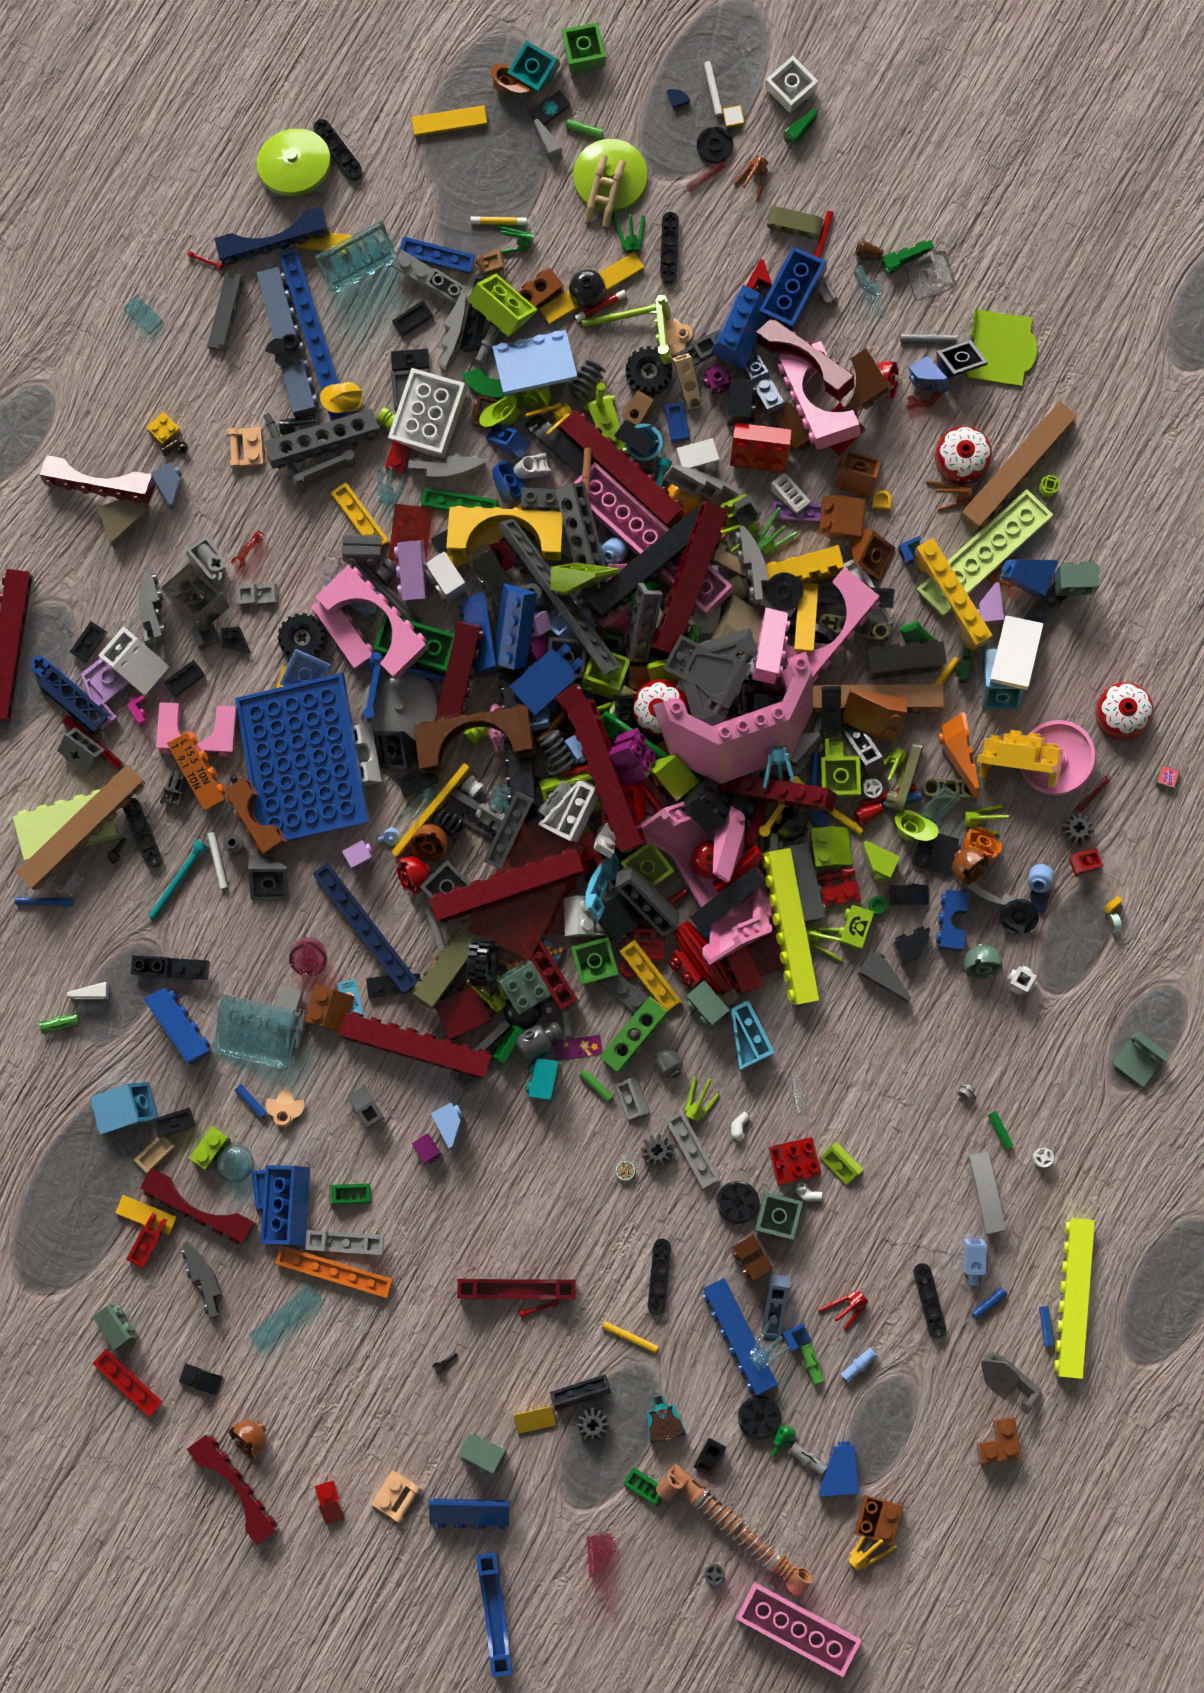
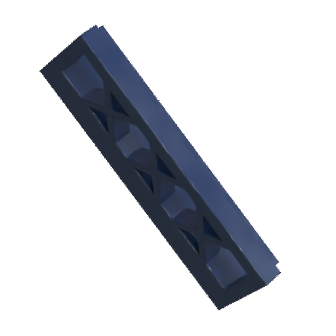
M53 666L37 682L39 688L94 736L100 732L99 727L110 717L107 712ZM54 673L59 677V684L51 685L46 680ZM62 688H72L73 696L65 697L62 695ZM84 699L87 701V709L76 707V700ZM90 712H99L103 717L95 723L90 719Z

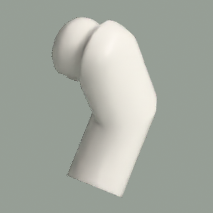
M745 1111L731 1124V1135L737 1141L744 1139L743 1125L751 1119Z
M804 1182L797 1184L795 1188L796 1193L803 1201H822V1192H811Z

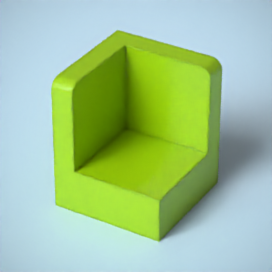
M825 739L824 757H845L843 741H829V739Z

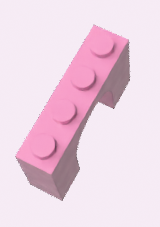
M160 702L156 748L162 754H172L167 742L181 734V706L179 703ZM216 707L214 731L207 739L198 743L200 749L204 750L208 757L211 754H218V757L223 758L235 755L238 718L236 707Z

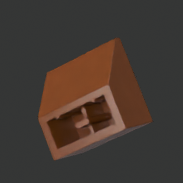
M864 1495L854 1534L876 1541L882 1539L883 1543L893 1545L903 1506Z

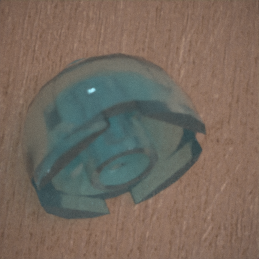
M231 1144L224 1147L218 1153L215 1167L218 1175L223 1180L230 1183H240L251 1175L254 1170L255 1160L252 1153L246 1147L239 1144Z

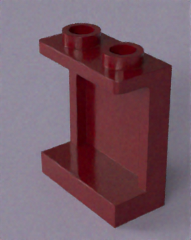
M471 987L439 1001L435 1006L449 1040H454L470 1030L492 1022L491 1017L494 1016L490 1006H485L483 998Z

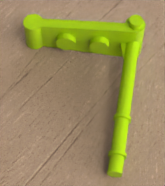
M659 295L656 298V304L581 320L583 327H593L594 325L635 316L657 314L655 326L656 330H659V334H656L657 344L660 345L658 353L663 364H669L672 361L668 347L666 319L670 317L671 311L667 298L664 295Z
M599 383L596 387V399L586 402V405H583L585 412L589 411L594 424L602 430V435L606 438L610 437L616 443V448L619 450L623 449L628 454L625 444L614 437L620 428L613 405L616 402L614 395L605 396V384Z

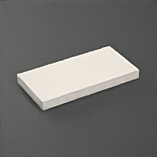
M1011 616L1005 617L990 682L1028 690L1043 623Z

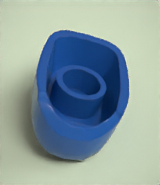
M508 461L497 463L492 469V476L497 490L505 502L513 503L521 498L522 488H526L524 480L515 475L512 463Z

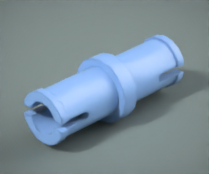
M869 1347L858 1359L855 1358L853 1363L841 1375L850 1383L861 1371L864 1372L865 1368L878 1356Z

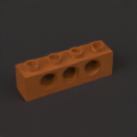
M551 268L539 272L536 276L537 278L533 281H527L521 287L522 289L518 291L523 297H529L531 299L530 303L538 310L564 291V284ZM539 286L546 288L543 292H539L536 289Z

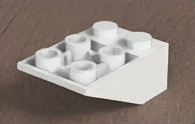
M124 627L98 655L104 663L143 695H146L170 668Z
M576 895L564 898L565 936L608 937L588 910L586 896Z

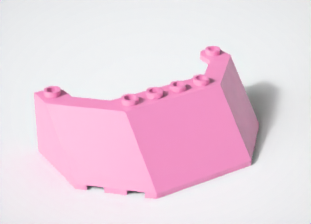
M806 652L785 659L787 667L782 670L781 679L786 694L782 702L711 726L689 715L683 701L678 698L653 705L670 756L677 754L690 770L700 775H706L718 784L767 768L768 754H771L772 747H786V752L789 753L791 759L813 711L812 668Z
M684 802L662 809L642 823L641 826L648 843L647 845L654 844L672 856L676 867L680 870L686 884L693 892L695 900L703 907L719 894L713 884V881L718 877L704 879L698 876L692 870L690 855L699 843L714 841V831L708 834L682 810ZM746 844L741 854V857L749 851ZM758 865L753 866L752 868H754L765 883V877ZM766 884L757 889L743 904L740 903L731 912L710 926V943L703 947V957L709 965L722 960L772 932V925L769 924V918L772 917V906L769 903L770 893L766 892Z

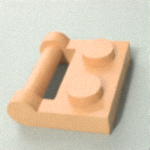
M261 427L231 428L227 430V434L230 437L231 460L229 464L231 468L264 465ZM243 436L244 460H239L237 437Z
M392 1470L371 1505L395 1521L402 1523L404 1514L415 1496L420 1494L422 1488ZM408 1487L411 1490L398 1511H393L394 1504L404 1488Z

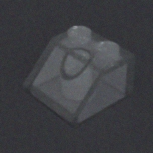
M932 250L904 266L915 301L943 294L957 286L946 251Z

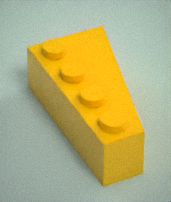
M839 545L799 557H790L778 563L777 561L769 562L766 564L768 581L774 575L786 572L797 576L801 583H812L837 577L844 568Z

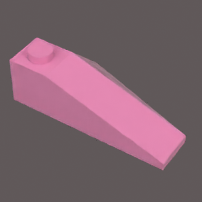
M733 806L730 807L725 824L714 830L713 874L725 882L730 881L745 847V815Z

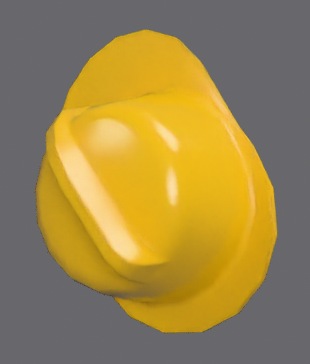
M352 382L329 385L322 390L320 401L323 407L332 413L356 411L361 407L363 390Z

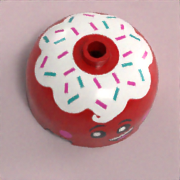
M969 426L955 427L947 431L940 438L935 450V464L938 471L952 483L960 485L974 483L988 471L991 464L992 448L990 442L978 429Z
M667 679L652 680L644 684L636 693L633 716L638 726L646 733L663 737L653 708L655 704L678 698L683 701L687 713L691 715L686 695L676 687L678 685L676 682Z
M1129 682L1116 683L1108 687L1098 698L1095 708V719L1099 728L1108 737L1115 740H1133L1141 736L1150 726L1154 716L1153 702L1149 694L1139 685ZM1131 705L1130 710H1127L1125 707Z

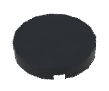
M718 126L704 129L697 139L699 156L704 161L714 164L727 160L733 151L731 134L726 129Z
M781 572L769 579L765 595L768 602L774 608L790 610L801 602L804 588L797 576Z
M1015 899L1003 906L1000 912V921L1002 927L1007 932L1014 935H1019V933L1023 932L1025 934L1036 927L1039 921V913L1031 901Z

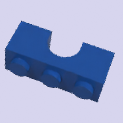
M947 889L945 894H941L940 905L943 906V913H939L938 924L941 925V931L937 932L936 943L939 944L938 949L962 951L964 949L966 930L955 928L952 925L951 918L955 913L966 914L968 912L970 892Z

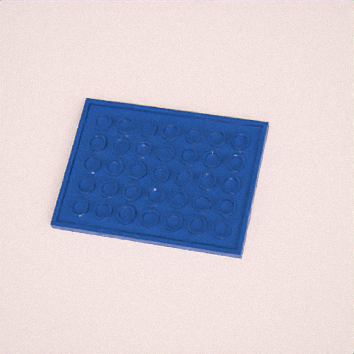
M343 673L235 698L248 778L259 794L254 804V813L261 825L278 826L286 840L291 841L370 823Z

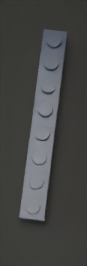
M279 267L257 272L273 338H282L286 334L300 336L298 325L293 323V319L296 318L293 307L289 308L288 301H291L289 290L284 289L283 284L287 283L284 272L280 273ZM289 341L287 343L288 346H292L294 344L293 341ZM300 342L299 348L302 353H305L303 344ZM302 358L299 365L290 362L289 365L281 369L294 417L315 413V406L318 405L316 394L312 395L311 388H314L312 378L307 377L306 371L309 370L307 359L303 360Z

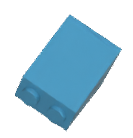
M985 649L982 662V709L1020 710L1024 689L990 682L997 649Z
M149 1082L126 1084L90 1097L91 1108L95 1114L96 1126L100 1135L121 1131L158 1118Z

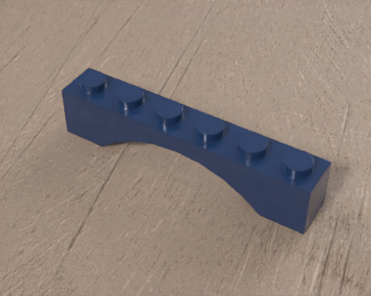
M322 207L303 212L299 219L289 228L270 237L247 238L230 233L216 237L214 240L222 264L232 265L238 260H249L254 258L255 255L269 254L275 249H287L295 243L304 244L312 238H324L330 232Z

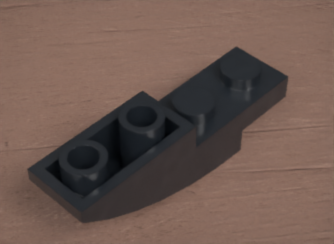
M132 955L130 974L169 979L208 980L210 961Z

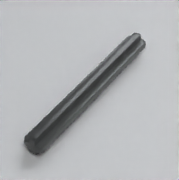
M358 562L354 565L406 620L416 623L420 622L418 616L365 562Z

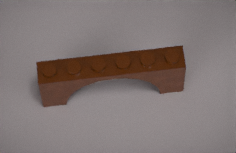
M866 348L850 358L855 369L856 386L850 402L840 412L853 410L855 416H857L860 410L870 408L874 405L875 400L879 397L880 399L885 398L890 394V390L893 389L876 360ZM785 402V407L772 412L782 429L792 430L790 443L796 451L799 452L801 450L803 452L811 447L808 436L810 432L808 429H804L803 417L798 415L791 403Z
M519 704L513 706V708H497L492 712L479 711L475 715L468 716L463 714L457 716V718H441L436 722L424 721L419 723V725H414L420 771L422 774L442 771V759L449 743L465 730L476 727L492 728L504 734L510 740L513 752L517 758L536 755L529 708L527 705Z

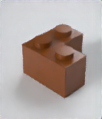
M1009 1417L993 1420L996 1440L977 1442L979 1462L989 1463L1021 1458L1015 1418Z

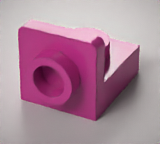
M137 695L129 700L130 703L127 706L140 727L147 724L144 718L148 716L140 706L146 703L147 700L143 695Z

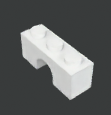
M355 725L353 728L363 785L368 786L381 782L372 726Z

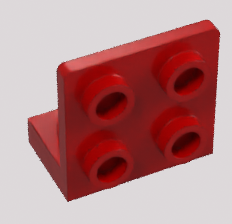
M812 1137L768 1147L777 1185L821 1175Z

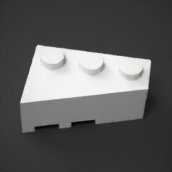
M579 780L538 825L569 841L578 842L599 798L595 791V786Z

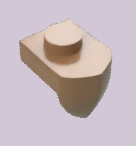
M500 249L477 256L476 264L486 275L505 269L503 253Z

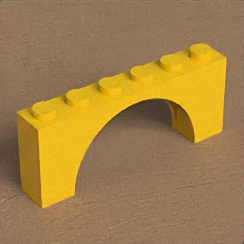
M463 506L450 507L447 555L467 557L471 542L481 531L490 526L500 524L502 521L514 518L520 527L528 530L537 539L544 560L561 561L564 525L562 513L554 509L543 511L539 509L521 510L519 508L502 509L499 507L493 509L483 507L465 508Z
M934 538L917 546L913 553L914 561L921 573H927L945 595L957 618L961 630V639L966 647L972 649V653L986 645L992 634Z

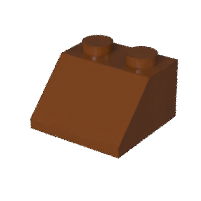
M845 450L834 487L842 491L857 493L863 497H871L882 460Z
M839 495L822 497L819 534L829 539L863 537L867 500Z
M315 984L305 1022L310 1025L340 1032L345 1014H350L354 996Z

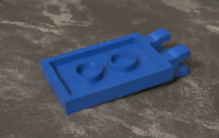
M566 643L557 652L550 649L509 687L534 715L538 714L577 678L574 672L584 664L578 657L570 665L563 657L571 650Z

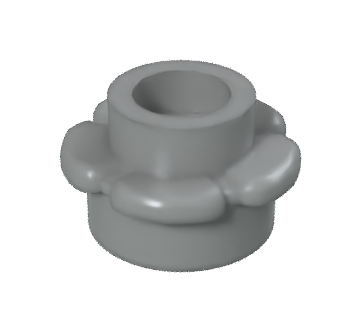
M960 1085L957 1093L963 1100L970 1102L972 1098L976 1097L974 1094L975 1089L971 1085Z

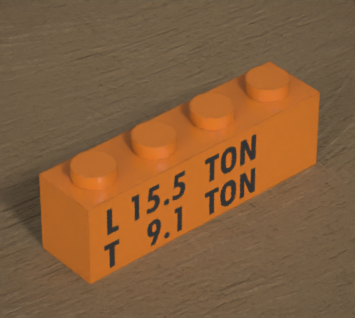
M188 730L169 740L167 745L203 810L227 797L224 791L226 788L222 783L219 784L216 778L218 776L213 766L210 767L208 764L206 752L198 746L199 740L196 734Z

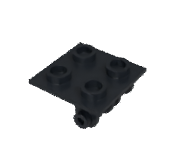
M938 833L937 837L933 840H919L912 865L949 876L959 839Z

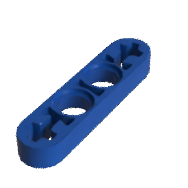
M36 656L31 661V668L41 678L44 673L46 674L50 670V666L57 669L43 656ZM38 661L40 663L44 661L43 665L48 669L46 672L40 667L36 669ZM64 675L70 682H72L77 688H79L73 681H71L66 675ZM49 678L46 680L51 685L59 684V679L56 682H51ZM62 688V695H64L65 697H72L73 691L70 694H65ZM76 700V707L87 709V701L85 705H78L80 702Z

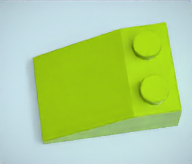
M582 563L551 567V590L558 591V594L563 595L570 594V591L582 592V589L590 588L620 573V569Z

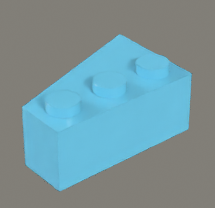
M749 1000L732 1008L730 1012L739 1071L773 1055L775 1052Z

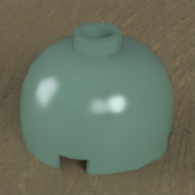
M984 943L977 944L970 949L964 958V971L971 978L984 979L987 978L986 974H992L994 977L1003 970V963L998 950Z

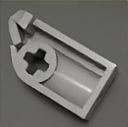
M206 536L188 548L186 556L209 584L211 590L221 589L222 578L224 579L225 559Z

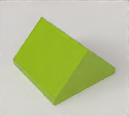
M677 754L656 760L653 767H651L652 774L676 801L698 784L697 778Z

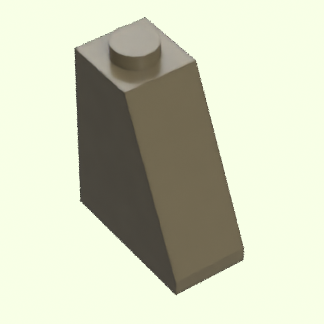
M124 499L98 507L112 546L117 545L149 515L147 508H150V504L143 502L135 503L132 500Z

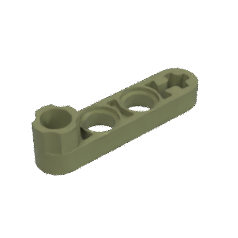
M824 614L819 618L818 624L826 626L823 624V620L826 621L827 618L831 622L837 623V630H834L836 627L834 625H828V627L838 634L842 631V622L846 621V617L832 614ZM866 621L864 624H868L870 627L867 634L860 633V625L854 630L856 631L855 637L877 641H887L892 636L891 628L883 622ZM885 627L887 632L881 637L877 630H882Z
M913 743L899 791L897 793L889 790L885 802L886 808L904 812L924 744Z

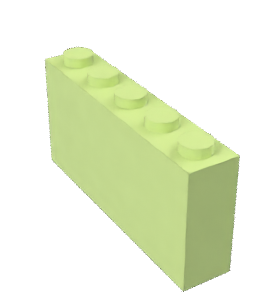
M101 789L92 791L91 795L88 796L83 794L77 795L70 801L59 800L54 802L55 805L48 807L47 805H41L36 807L34 811L23 810L18 812V815L13 816L24 861L31 858ZM115 818L110 822L107 821L102 826L103 829L95 836L92 835L85 847L119 838L120 835Z

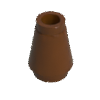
M865 240L863 242L859 241L855 256H859V259L881 260L884 249H880Z

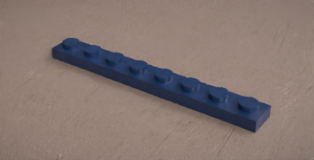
M329 863L313 873L315 879L401 992L406 994L414 988L418 982L416 977Z

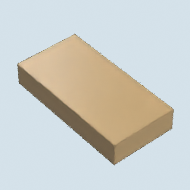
M157 1137L134 1161L148 1174L150 1169L155 1168L176 1146L167 1137L159 1139Z

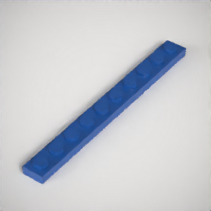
M293 248L278 254L322 391L326 386L339 384L297 249ZM328 411L331 421L349 416L348 412L332 413Z

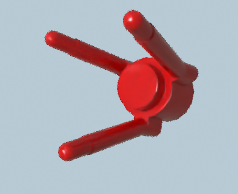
M852 1291L847 1296L819 1308L818 1312L849 1300L850 1306L835 1318V1321H839L852 1309L856 1311L844 1326V1330H847L858 1315L866 1309L865 1305L869 1302L860 1291L856 1293Z

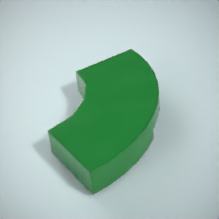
M480 368L462 374L466 384L475 393L494 399H502L507 396L503 394L500 379L487 377Z

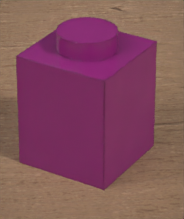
M429 1133L411 1143L425 1164L429 1162L431 1165L440 1159L438 1155L441 1152Z

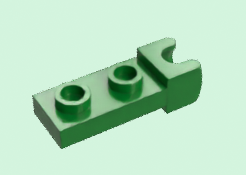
M923 240L916 243L915 247L910 249L906 247L899 250L898 254L895 251L882 257V266L887 275L898 271L901 265L932 253L934 245L931 240L927 242Z

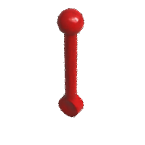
M191 251L187 253V256L213 265L218 270L224 268L222 263H215Z
M553 1299L551 1303L527 1311L521 1310L519 1316L524 1318L527 1314L551 1306L557 1307L559 1303L556 1299Z

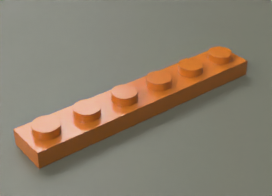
M280 1245L275 1261L277 1265L385 1298L388 1297L393 1279L282 1245Z

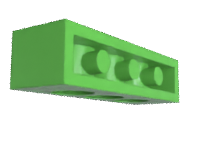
M648 997L599 1057L617 1072L620 1069L625 1070L631 1063L629 1058L633 1054L637 1055L642 1050L643 1046L641 1044L645 1039L649 1041L656 1033L654 1028L658 1024L661 1026L667 1020L666 1014L669 1011L654 998ZM645 1015H649L653 1019V1023L650 1026L645 1025L643 1022ZM633 1030L639 1031V1040L632 1039L631 1032ZM620 1045H625L628 1048L627 1055L619 1053Z

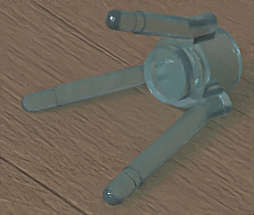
M379 459L377 467L378 501L393 504V500L398 498L409 470H405L394 492V488L390 487L392 467L390 466L386 485L382 488V466Z
M427 787L425 791H421L420 795L396 820L400 821L421 800V805L412 816V820H415L424 806H429L438 793Z
M767 1321L754 1347L749 1352L751 1355L749 1357L750 1362L758 1369L765 1368L771 1361L790 1348L786 1346L769 1357V1353L783 1339L782 1336H779L766 1350L763 1348L758 1350L771 1324L770 1321Z

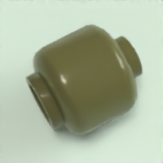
M737 575L727 580L732 585L733 592L726 600L731 599L732 595L737 596L741 600L749 597V587L751 586L746 577L743 578Z

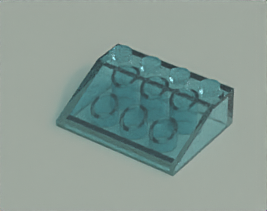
M382 220L316 255L321 276L331 293L342 291L346 285L357 283L363 276L375 273L378 268L383 265L388 266L396 259V252Z
M223 994L217 1017L214 1053L287 1070L301 1013Z

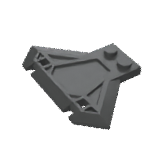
M750 628L699 644L680 634L663 670L681 679L692 716L712 726L722 723L725 716L721 715L720 712L723 707L726 709L730 708L751 667L746 662L749 656L756 658L758 650ZM738 650L743 652L740 659L735 657ZM711 702L716 703L713 710L709 708Z

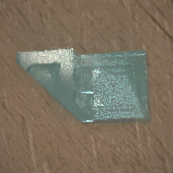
M863 266L855 267L854 275L861 288L871 295H881L876 279L868 281Z

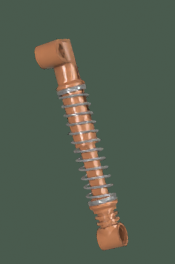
M676 1463L670 1468L656 1487V1492L662 1499L670 1501L680 1492L690 1501L692 1507L696 1508V1510L700 1509L702 1515L706 1514L708 1516V1520L712 1519L714 1526L719 1525L720 1531L725 1530L726 1536H732V1541L738 1538V1546L744 1543V1551L750 1548V1556L757 1554L756 1561L763 1559L762 1566L767 1565V1571L775 1574L779 1573L778 1576H782L783 1581L786 1579V1587L791 1593L800 1595L813 1582V1576L809 1570L804 1567L795 1568V1564L791 1565L792 1561H787L786 1553L782 1549L778 1551L773 1550L775 1544L769 1547L767 1545L769 1539L764 1542L761 1540L763 1533L759 1537L755 1535L757 1528L753 1532L749 1530L751 1523L745 1526L743 1524L745 1518L741 1519L739 1513L735 1514L733 1508L729 1509L727 1503L723 1504L721 1498L717 1499L715 1493H710L709 1487L701 1485Z

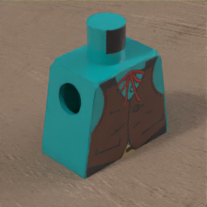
M663 1395L653 1397L654 1409L647 1411L650 1444L687 1435L674 1404L666 1406Z

